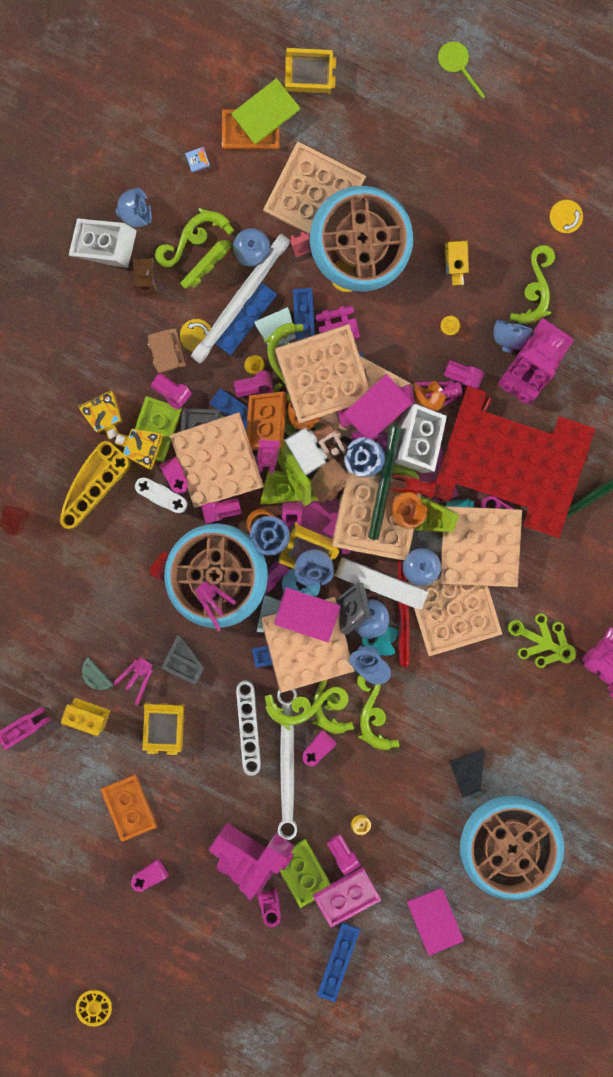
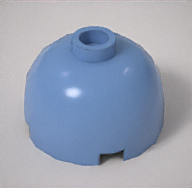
M138 187L125 191L120 196L116 208L118 218L133 228L146 226L151 222L150 205L146 206L144 199H147V196L142 189Z
M247 228L241 231L235 237L233 243V253L237 261L248 267H257L268 256L271 248L268 236L256 228Z
M496 320L493 336L496 343L502 346L503 351L513 353L514 350L522 349L532 335V328L517 323L511 324L508 323L509 321Z
M361 437L354 440L347 448L349 450L344 458L346 467L351 473L359 477L374 476L384 465V451L372 439Z
M266 516L258 519L253 524L250 538L255 544L253 546L259 553L274 555L286 548L290 540V531L287 524L280 518Z
M427 548L412 550L403 562L405 578L416 586L432 584L438 579L441 572L439 557Z
M320 550L303 552L295 562L297 581L306 586H316L315 583L322 582V585L328 583L334 576L332 560L325 552Z
M367 599L371 617L354 630L361 637L372 639L385 633L390 619L389 612L384 604L374 599Z

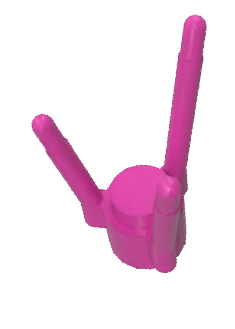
M453 380L437 382L440 386H446L440 392L443 395L446 394L447 398H450L444 401L443 406L457 401L458 397H462L460 382L453 383ZM432 382L415 383L419 384L420 386H429V384ZM432 393L426 394L425 396L429 398L431 397Z
M206 581L195 592L217 631H220L221 628L206 602H209L217 613L222 616L223 612L212 600L215 596L214 591L232 604H235L236 601L219 590L214 584L209 585Z
M142 657L139 660L135 659L133 664L113 682V685L119 683L133 670L136 673L125 688L129 690L139 675L142 677L145 675L135 705L138 706L149 676L153 672L151 670L153 665Z

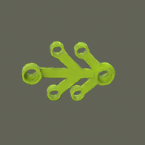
M542 613L535 616V622L539 624L543 637L525 629L522 622L518 620H513L508 624L510 634L514 636L522 635L538 643V645L529 648H520L518 656L521 659H527L530 655L550 649L556 653L547 657H536L535 665L537 667L543 668L546 664L558 660L563 663H571L575 660L576 649L567 643L562 623L555 622L552 625V631L557 633L560 646L553 643L546 623L547 617ZM539 616L544 617V621L542 623L538 622ZM514 624H517L519 627L517 631L512 630ZM557 624L561 625L560 631L555 630ZM522 650L527 651V655L525 657H522L520 655ZM565 650H569L570 652L568 657H564L563 652ZM540 658L544 660L543 665H538L537 663Z

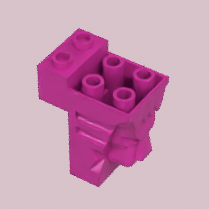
M542 318L525 346L504 373L498 385L504 391L516 396L522 403L530 405L555 375L558 364L562 361L575 339Z
M609 627L604 638L598 642L595 648L592 647L581 660L585 662L583 666L589 671L601 674L599 678L609 684L607 689L611 692L610 696L613 698V627Z
M227 822L209 851L219 858L217 864L218 871L230 876L232 881L240 885L239 889L251 900L254 895L258 896L273 873L278 874L281 869H286L294 856V853H292L294 845L275 833L265 848Z

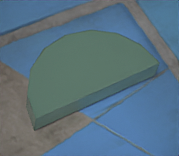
M87 657L82 667V678L85 683L92 689L106 690L112 687L113 683L91 658Z

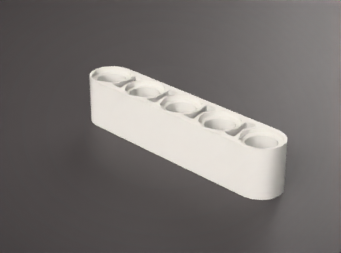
M341 557L335 573L336 577L354 584L357 582L364 583L366 589L422 610L429 591L343 557Z
M242 680L236 690L242 763L244 772L253 776L259 772L261 766L255 689L251 681ZM243 684H247L250 686L251 691L248 694H243L240 691V687ZM243 704H250L252 711L250 713L243 712ZM251 723L254 726V730L246 732L243 725ZM253 742L256 748L253 751H248L245 748V744ZM249 761L256 762L257 768L255 770L247 768Z

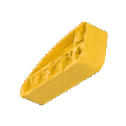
M108 441L101 442L78 472L63 505L60 523L64 528H76L129 470L131 466L130 459L124 456L123 452L114 444ZM110 445L112 452L105 456L102 449L104 446ZM118 459H125L124 463L126 465L124 467H118ZM107 472L113 474V480L109 483L104 481V475ZM95 486L100 488V494L97 497H93L91 494V490ZM84 500L88 505L87 509L80 511L78 504ZM68 515H72L75 519L74 524L71 526L67 525L65 521Z

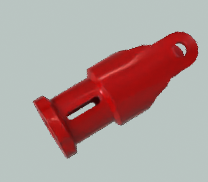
M397 474L392 475L393 478L404 480L407 483V488L390 487V490L426 495L428 498L433 497L435 481L425 482L420 481L419 478Z

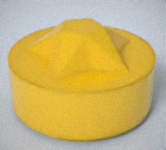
M447 316L442 320L440 328L445 335L452 336L458 332L460 323L456 317Z
M257 355L249 356L244 363L245 370L251 375H256L259 371H263L265 366L263 359Z
M358 815L353 818L351 828L357 835H364L369 832L371 822L367 816Z

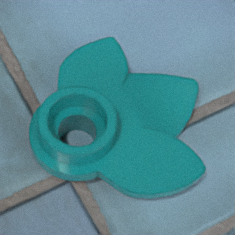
M388 627L383 635L375 637L374 643H369L368 638L362 637V643L364 646L376 648L382 656H389L395 653L390 643L398 637L399 631L393 627Z

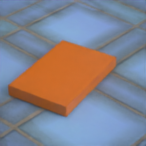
M222 109V149L279 150V127L258 144L254 145L232 117L231 113L235 110Z
M285 392L249 396L246 434L252 451L258 450L259 440L279 441V448H283L287 394Z
M136 774L100 788L121 842L157 828Z

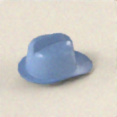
M361 645L349 658V663L353 666L354 670L370 683L383 684L391 676L390 667L381 659L380 653L376 648Z

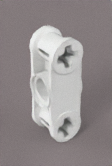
M140 478L136 481V491L159 506L176 513H182L187 509V500L174 493L173 490L147 478ZM147 481V486L149 487V489L144 490L142 492V487L140 486V484H145ZM181 499L183 507L176 510L174 502Z

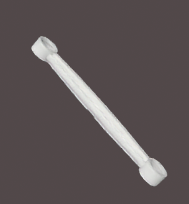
M282 233L277 237L270 248L268 256L250 274L219 316L203 342H200L195 348L191 358L200 364L204 361L212 346L235 319L245 302L253 295L277 258L286 250L290 244L289 238Z
M292 689L294 698H296L297 692L295 689ZM278 691L277 698L282 704L283 709L281 713L293 716L292 700L290 702L282 701L280 698L281 692ZM281 725L282 821L278 826V834L285 840L294 838L297 833V824L293 821V725H289V731ZM285 823H291L295 827L294 833L290 836L284 835L281 832V826Z

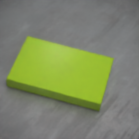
M276 78L231 113V115L254 145H256L299 112L300 107Z
M146 396L135 430L164 435L156 457L157 461L164 462L171 444L170 435L175 433L182 408L174 409L168 403Z
M283 439V448H279L278 463L302 504L307 506L311 504V483Z
M306 838L294 844L292 850L294 856L286 869L280 870L300 908L315 900L313 898L314 893L331 885Z

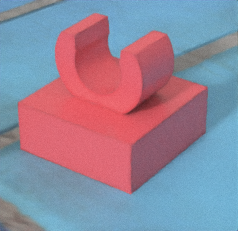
M303 231L300 232L301 236L297 238L294 235L291 236L290 243L296 258L311 252L310 237L308 233L305 234Z

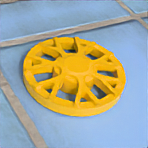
M100 990L84 992L76 1003V1014L79 1020L88 1026L102 1025L108 1020L112 1012L110 998ZM92 994L93 1000L89 1001L86 995ZM98 994L103 996L100 1002L96 1000ZM80 1001L86 1002L87 1006H79ZM108 1003L109 1008H102L101 1004ZM86 1010L88 1015L83 1018L80 1013ZM101 1011L107 1015L104 1019L99 1016ZM91 1016H96V1022H90Z

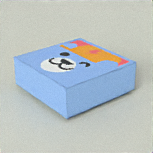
M203 147L185 153L192 173L210 167Z

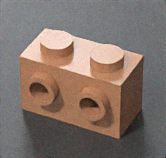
M167 329L148 335V346L153 353V364L158 373L186 366L176 329Z
M328 423L314 431L313 434L317 439L319 447L326 454L327 461L335 459L341 467H344L346 465L344 458L349 449H347L348 447L345 443H341L339 438L342 436L336 427L332 428Z
M333 459L318 469L310 482L311 490L321 503L327 500L333 501L338 497V491L345 487L344 483L349 476L344 468Z

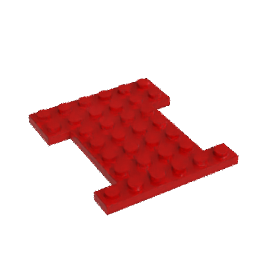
M467 386L436 478L433 497L450 502L455 484L527 507L528 509L522 524L523 527L560 538L596 428L559 416L553 433L550 434L481 411L486 392Z

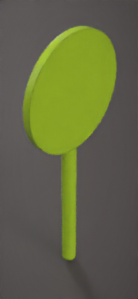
M455 41L444 44L438 54L440 66L448 72L462 71L481 98H485L483 92L465 70L469 59L466 47Z

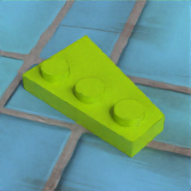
M230 240L218 241L180 284L185 289L196 287L201 282L200 278L213 269V265L226 255L233 247V243Z
M268 469L260 505L301 502L285 473L274 470V474H270ZM311 490V501H319Z
M421 496L420 500L422 505L426 506L427 515L423 523L415 527L414 530L453 533L460 514Z

